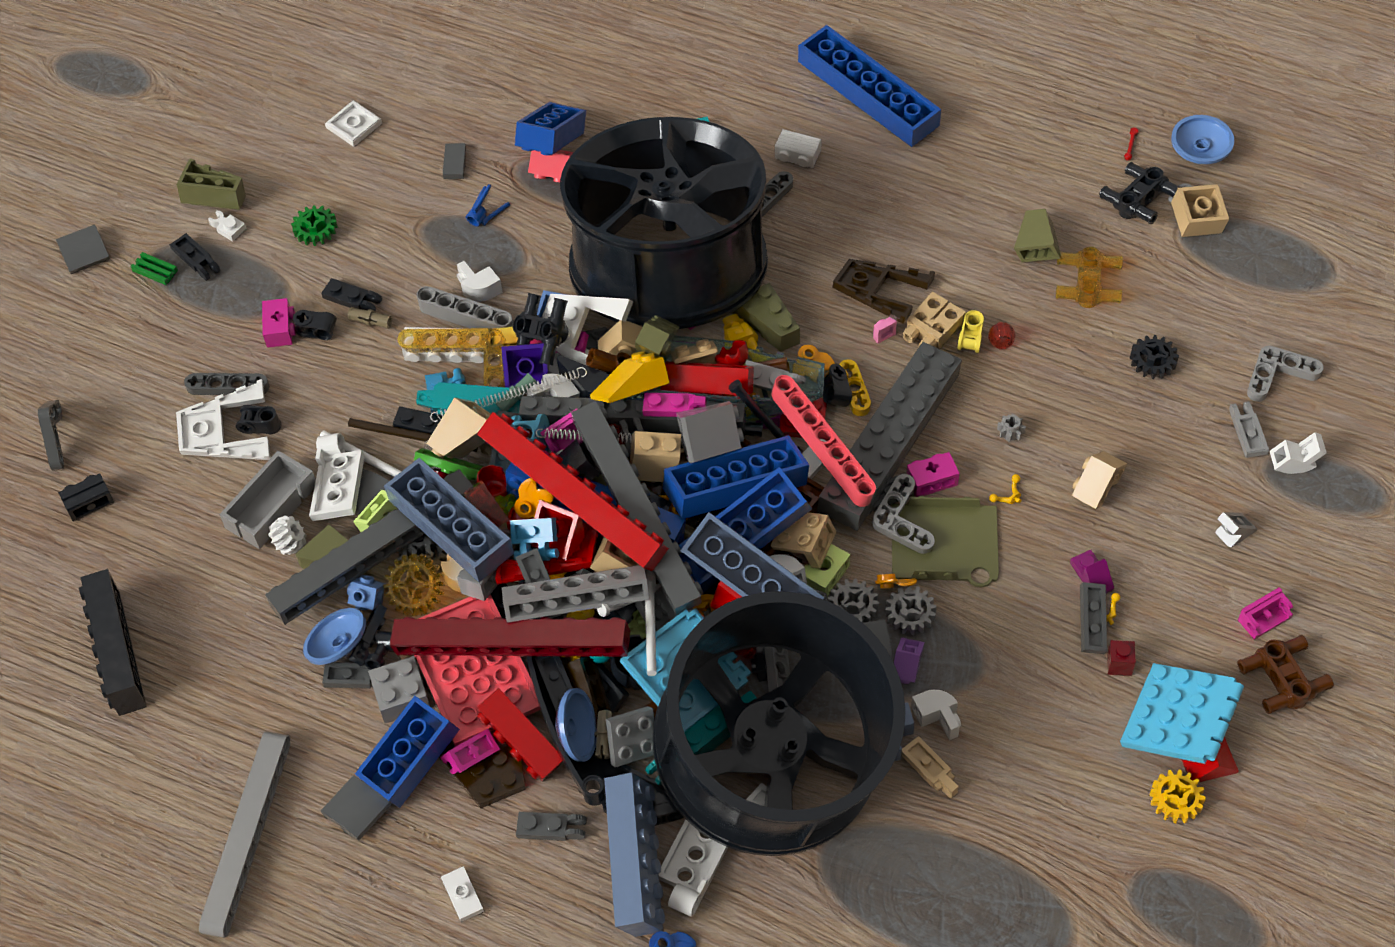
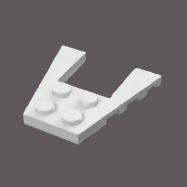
M550 294L542 318L548 319L551 316L554 298L568 301L563 319L568 327V337L559 347L557 346L556 351L568 359L586 365L588 355L574 349L589 309L626 322L633 301L620 298Z
M262 379L257 380V383L246 387L244 385L239 387L235 392L225 396L223 394L216 396L215 400L207 403L201 402L176 412L178 443L181 455L270 460L268 437L225 443L222 409L264 403L265 395Z

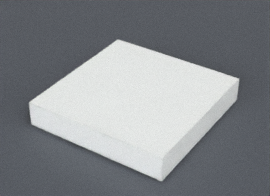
M353 100L328 120L325 126L335 135L355 147L382 124V120Z

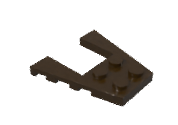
M849 259L833 280L832 288L905 324L912 313L913 306L877 295L876 293L887 278L927 290L935 278V272L930 271L929 274L918 273L919 269L909 268L908 271L898 270L895 265H887L886 268L878 267L874 262Z
M452 741L448 744V746L445 748V750L442 752L439 758L445 753H447L449 750L455 748ZM506 742V746L500 748L497 752L463 772L453 774L480 809L526 790L522 760L518 762L509 751L512 748ZM449 762L445 763V765L449 768L450 771V769H452L451 764Z

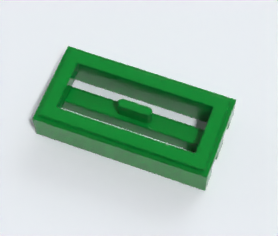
M144 252L140 254V259L137 258L135 260L136 264L130 266L133 272L164 285H167L178 271L177 266ZM141 266H144V267H146V268H149V269H151L153 272H151V271H149V270H147V269H144V268H142ZM156 273L163 274V275H165V276H167V277H163V276L158 275V274H156Z

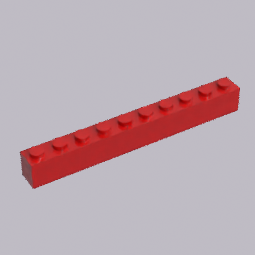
M494 412L491 413L478 431V436L641 567L649 571L655 569L669 549L663 544L665 540L655 532L650 534L646 531V524L637 518L635 520L631 519L628 516L630 512L621 505L616 507L612 504L613 498L603 491L598 493L593 482L587 478L582 480L578 477L580 472L569 464L567 467L561 463L563 459L554 452L549 454L545 450L547 446L535 438L534 441L528 437L530 433L521 426L515 427L512 424L514 420L505 413H502V415Z

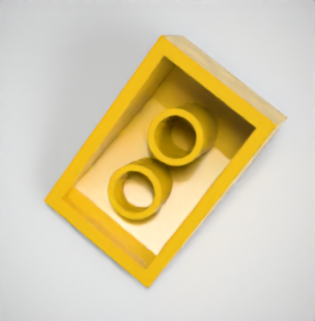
M644 351L631 354L632 358L624 360L590 394L591 399L612 403L668 384L669 379L664 358L655 356L654 353L645 354Z

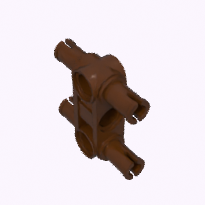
M1299 635L1286 642L1274 639L1269 640L1264 647L1257 649L1254 655L1242 660L1240 659L1237 662L1238 668L1243 675L1258 668H1263L1279 692L1275 696L1263 699L1262 705L1267 714H1271L1284 707L1300 709L1305 706L1306 702L1313 700L1316 694L1334 687V682L1329 674H1324L1311 681L1307 680L1293 658L1292 654L1308 649V642L1303 635ZM1294 692H1298V693H1300L1302 696H1298V695H1296Z

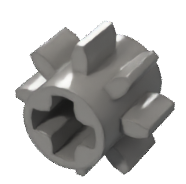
M1014 414L1003 415L1002 422H998L997 430L1000 431V438H1004L1008 442L1016 439L1020 440L1021 434L1025 433L1026 426L1022 425L1023 418H1019Z

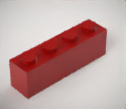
M674 361L665 362L669 383L662 385L660 391H668V393L689 392V394H695L696 396L710 393L711 397L722 398L724 394L733 395L734 399H740L736 393H732L729 390V385L733 381L739 380L742 383V388L749 395L753 393L754 366L694 362L675 364Z
M497 688L477 707V712L479 713L477 718L485 726L490 725L495 730L493 735L501 744L506 742L512 748L509 752L518 762L524 761L528 766L526 771L533 779L539 778L543 782L563 763L558 751L500 688Z

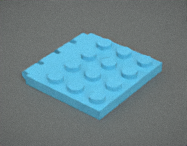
M696 608L691 612L685 609L655 632L657 674L655 676L647 675L646 640L631 650L627 657L620 659V663L657 706L667 687L675 656L682 643L696 625L704 619ZM731 652L720 657L718 663L738 691L747 684V677L752 672L741 660L734 664L733 661L738 656ZM693 679L679 702V712L684 733L719 706L698 679Z
M1153 663L1120 743L1125 748L1203 764L1206 763V760L1215 761L1221 746L1220 743L1223 741L1229 726L1227 722H1230L1237 706L1235 702L1239 701L1244 685L1238 683L1236 678Z

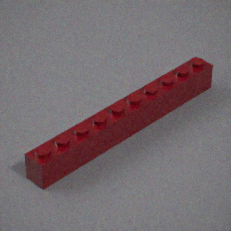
M404 617L403 619H394L390 646L396 655L627 657L631 630L626 620L616 617L610 620H599L593 617L586 620H576L571 617L564 619L543 617L508 623L502 617L494 619H482L479 617L471 619H460L457 617H450L448 619H437L434 617L414 619L412 617Z

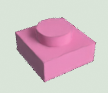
M890 317L879 320L874 325V340L880 343L896 335L897 321Z

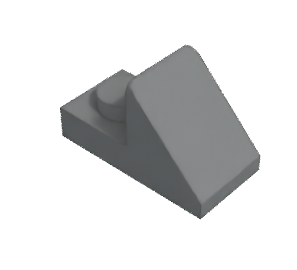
M1223 512L1217 518L1222 525L1215 533L1231 548L1253 534L1257 528L1242 513Z

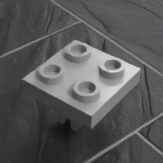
M643 707L606 719L612 766L618 767L654 755V715L651 707Z

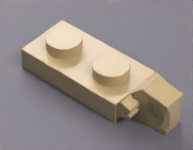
M919 736L902 748L901 756L932 788H935L937 791L942 789L950 799L958 793L959 786L953 781L955 776L951 773L952 769Z

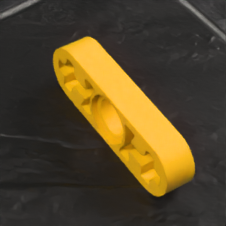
M843 360L839 365L851 371V377L849 378L848 372L845 370L849 386L852 384L860 386L858 391H852V400L849 404L850 409L856 416H865L870 412L871 400L860 370L855 361ZM858 398H860V402L864 407L857 405Z

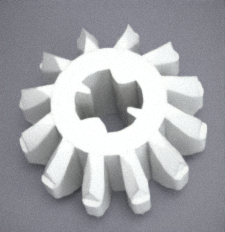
M285 515L280 517L269 526L270 533L268 536L272 538L271 543L283 555L297 553L306 544L305 538L307 537L303 532L304 527H301L299 520L295 521L293 516L287 517Z

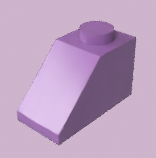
M901 638L894 659V665L901 683H915L925 642Z

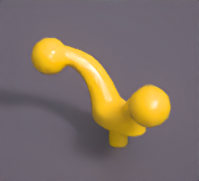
M1018 474L1012 476L1013 495L1011 497H999L996 494H991L989 500L991 502L999 501L1009 504L1020 503L1022 501L1020 499L1021 493L1017 490L1020 476Z
M1118 593L1112 594L1109 614L1106 615V621L1110 625L1114 624L1113 618L1117 616L1116 602L1121 598Z

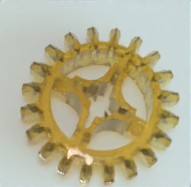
M411 554L410 558L407 555H403L402 562L400 560L394 561L396 568L388 567L391 575L384 576L385 579L389 580V583L384 584L383 588H388L389 591L384 596L392 597L388 604L396 605L395 611L400 612L403 610V615L411 613L412 616H418L419 612L421 615L427 614V609H435L433 602L436 604L441 602L437 596L445 594L444 591L440 590V586H445L446 583L439 580L444 574L441 572L436 573L440 566L437 564L433 565L434 560L432 558L426 560V556L421 554L419 557L417 554ZM419 567L427 573L429 581L423 580ZM407 569H409V571H407V577L403 581H400L403 573ZM412 582H414V583L417 582V583L423 584V585H417V588H415V587L412 588V587L406 586V585H412ZM429 588L426 597L419 602V599H422L423 591ZM400 589H404L407 592V598L410 599V603L402 597Z

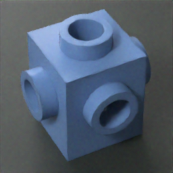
M361 575L348 585V604L355 605V608L359 610L373 611L378 605L383 603L386 583L376 581L374 577L369 575Z

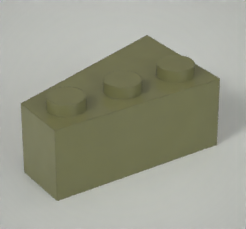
M191 158L176 184L180 202L185 204L240 210L246 197L241 177L223 170L215 171L207 164L204 166L199 165Z
M770 283L761 286L746 304L732 312V314H738L739 318L747 322L761 334L762 338L781 352L800 344V327Z
M655 315L651 320L649 319L644 323L635 341L636 352L654 353L655 356L663 357L666 362L672 351V346L670 345L679 326Z

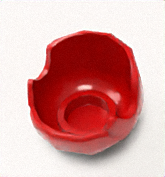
M735 340L732 342L730 349L727 350L722 347L720 353L715 356L716 363L744 365L749 355L747 342Z
M488 465L482 467L477 472L476 487L479 494L485 499L497 501L507 495L506 475L500 466Z

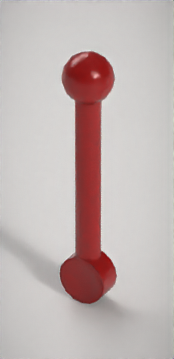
M1134 127L1130 129L1131 138L1128 151L1124 155V159L1127 161L1132 159V147L1135 136L1138 135V129Z

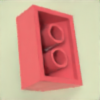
M533 150L531 151L528 173L534 174V177L539 179H546V176L552 177L554 182L560 183L563 168L574 152L558 150L553 155H543L540 151Z

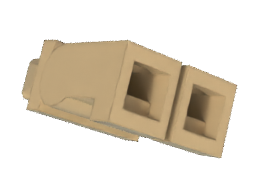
M932 291L914 314L908 318L907 327L903 332V339L913 343L918 338L921 340L919 346L922 342L941 349L950 336L957 329L960 330L962 328L966 312L951 302L948 304V300Z

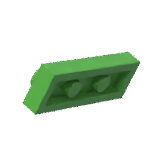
M424 448L416 451L414 460L420 458L430 468H433V466L441 468V471L447 474L454 473L459 469L468 480H475L477 472L482 467H485L455 457L453 459L446 456L441 458L431 450Z

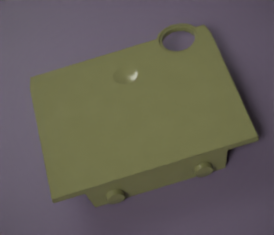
M910 497L908 504L904 506L899 516L929 531L934 536L935 542L933 549L929 553L921 554L892 539V574H895L896 579L916 578L917 580L969 581L973 586L980 588L986 587L992 581L998 580L997 506L980 505V499L972 497ZM892 504V508L899 507L900 504ZM900 527L897 529V532L900 536H907L910 534V531L906 527ZM913 533L911 541H914V537L916 538V533ZM923 539L920 541V545L924 546L928 540ZM975 569H984L989 573L990 578L985 583H977L971 578V573Z

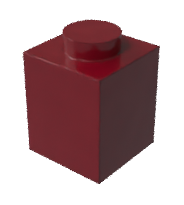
M1111 640L1107 652L1108 675L1132 676L1136 663L1135 641Z

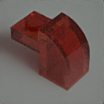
M483 480L463 492L465 498L498 528L509 521L508 516Z

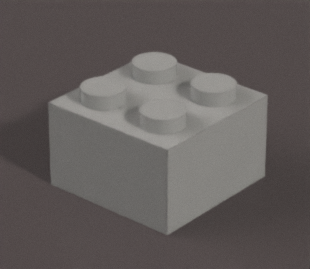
M414 656L368 671L385 724L395 721L414 696H417L429 705Z

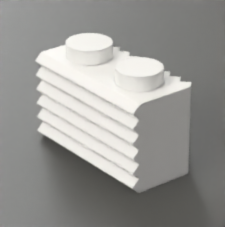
M782 129L775 144L776 159L795 163L802 167L813 168L821 152V139Z

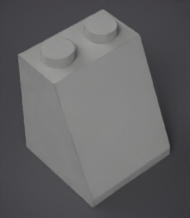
M730 401L676 413L685 457L689 463L741 449L740 442H743L744 438L741 428L737 429L736 420L739 419L738 409Z

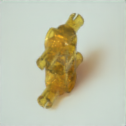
M1092 246L1077 251V253L1061 252V259H1057V265L1076 266L1078 268V280L1076 287L1057 285L1056 299H1073L1084 308H1092L1096 304H1101V302L1121 304L1122 290L1103 289L1101 287L1102 268L1121 270L1123 256L1104 255V253Z

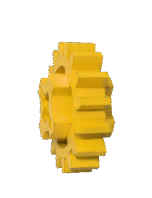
M1168 770L1167 777L1161 773L1158 781L1154 780L1152 784L1153 789H1151L1149 795L1153 797L1150 803L1151 806H1158L1155 813L1163 812L1164 820L1172 817L1175 824L1178 818H1181L1184 823H1187L1188 816L1194 820L1197 812L1201 813L1203 809L1202 804H1204L1206 799L1202 795L1204 787H1197L1199 779L1192 781L1190 779L1191 773L1183 776L1181 770H1178L1177 775ZM1165 786H1168L1167 790H1164V793H1161V790ZM1194 799L1193 804L1190 807H1187L1188 803H1190L1191 800Z

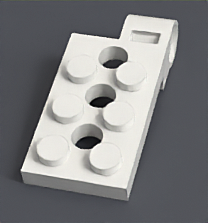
M341 433L317 437L315 460L319 466L309 514L312 521L355 515L365 455L362 450L345 453V449L342 447V442L345 443V439Z
M686 819L661 866L659 880L674 886L669 898L668 907L692 917L728 847L710 838H702L700 831ZM693 850H699L703 853V856L698 860H693L689 857V853ZM683 871H688L692 874V877L688 881H681L678 875Z

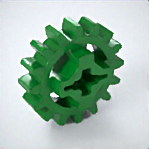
M313 205L310 210L308 207H305V212L298 211L299 217L294 216V222L291 223L294 236L298 238V241H304L305 245L313 242L314 246L319 241L324 244V239L331 240L330 234H336L335 228H338L335 214L331 213V209L325 210L324 206L317 209L316 205Z

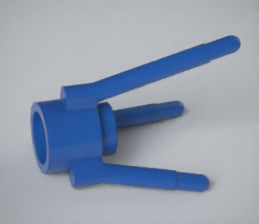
M490 184L487 187H483L472 209L465 216L467 221L473 226L478 227L481 223L486 225L490 219L510 206V202H507L486 217L487 211L481 204L491 188Z

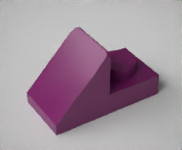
M1092 550L1071 558L1070 564L1082 582L1105 584L1106 593L1114 590V584L1105 559L1098 561Z

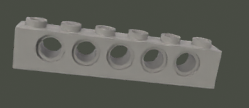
M640 565L502 587L507 623L600 608L602 604L612 606L649 600L645 570Z

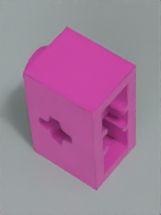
M288 298L262 301V329L267 348L292 345V336L296 335L295 325L292 323L295 310L294 306H290Z
M950 452L935 454L931 458L924 460H915L907 465L906 472L915 480V497L929 495L957 486L960 474Z

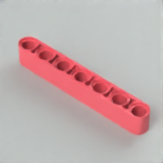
M788 375L778 376L771 393L775 403L852 502L859 507L868 506L876 490L874 481L797 383Z

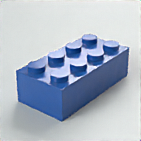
M553 102L546 103L517 121L515 146L522 147L525 151L536 150L540 151L543 155H553L584 134L586 110Z
M414 696L356 771L355 775L388 801L401 808L460 729L417 696Z

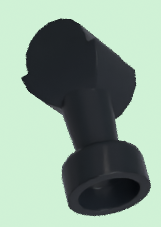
M378 631L375 634L378 646L375 653L369 654L365 660V666L368 669L372 670L384 666V656L387 652H394L390 646L392 632Z

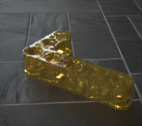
M405 329L399 333L397 338L399 345L410 353L484 352V385L490 386L491 380L498 378L500 379V384L497 387L505 388L501 347L507 346V340L499 329ZM435 336L434 344L426 345L427 338ZM451 336H457V342L453 345H448V339ZM472 336L479 337V341L475 345L469 344V339ZM500 336L501 340L498 344L493 345L490 343L492 337ZM407 337H414L411 345L404 344ZM494 357L500 358V363L497 366L490 365V361Z

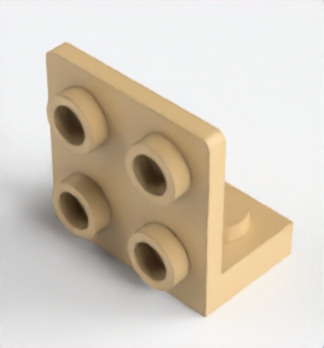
M708 339L699 340L696 342V345L687 347V345L675 347V351L670 353L675 364L681 362L717 364L715 361V356L718 352L717 347L713 341Z
M808 512L774 538L771 547L773 550L805 554L810 566L820 569L836 534V530L828 515Z

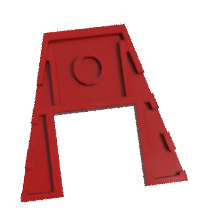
M510 506L506 523L507 528L511 530V520L534 518H522L515 512L514 506ZM583 523L585 538L568 560L558 557L551 558L549 561H543L548 575L577 571L583 568L589 569L595 556L598 531L588 523ZM506 560L497 567L495 580L497 584L524 580V577L516 560Z

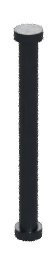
M735 380L729 385V390L737 394L776 438L786 436L742 388V383L739 380ZM797 446L800 452L803 453V450Z

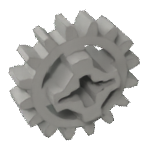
M845 579V585L843 586L837 583L836 590L831 589V597H828V601L839 606L838 600L841 598L842 601L839 607L855 616L861 622H871V617H876V612L879 608L878 594L873 593L874 587L870 586L867 588L866 581L858 584L857 579H854L853 583H849ZM868 600L869 606H868L867 609H866V608H865V605H866V601Z
M907 586L906 591L899 587L898 594L891 593L890 599L886 601L885 615L888 616V623H894V630L900 627L902 628V634L910 630L911 635H914L915 630L923 633L924 626L927 628L931 627V622L935 621L937 607L934 605L933 597L927 598V590L921 593L919 592V586L915 590H911V587ZM923 605L926 608V614L924 613V609L922 608ZM896 607L898 608L899 615L895 611Z

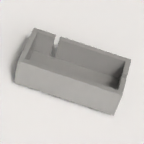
M277 451L219 514L225 529L240 538L243 536L245 541L261 549L270 539L268 536L270 533L269 526L280 517L285 515L289 517L302 503L300 498L305 499L313 491L316 482L313 471L282 452Z

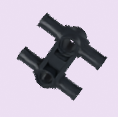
M1130 162L1125 168V174L1134 177L1135 180L1120 193L1110 189L1108 186H1104L1099 193V197L1112 203L1122 218L1131 219L1139 217L1149 224H1153L1158 217V212L1147 208V206L1161 193L1174 197L1177 189L1182 187L1169 182L1168 177L1163 175L1164 172L1161 168L1150 167L1144 169Z
M528 293L524 312L516 316L513 322V331L518 338L516 345L530 344L533 339L542 341L544 346L539 362L553 366L557 346L559 347L568 337V327L565 320H563L568 301L554 298L551 316L547 319L537 315L542 296Z

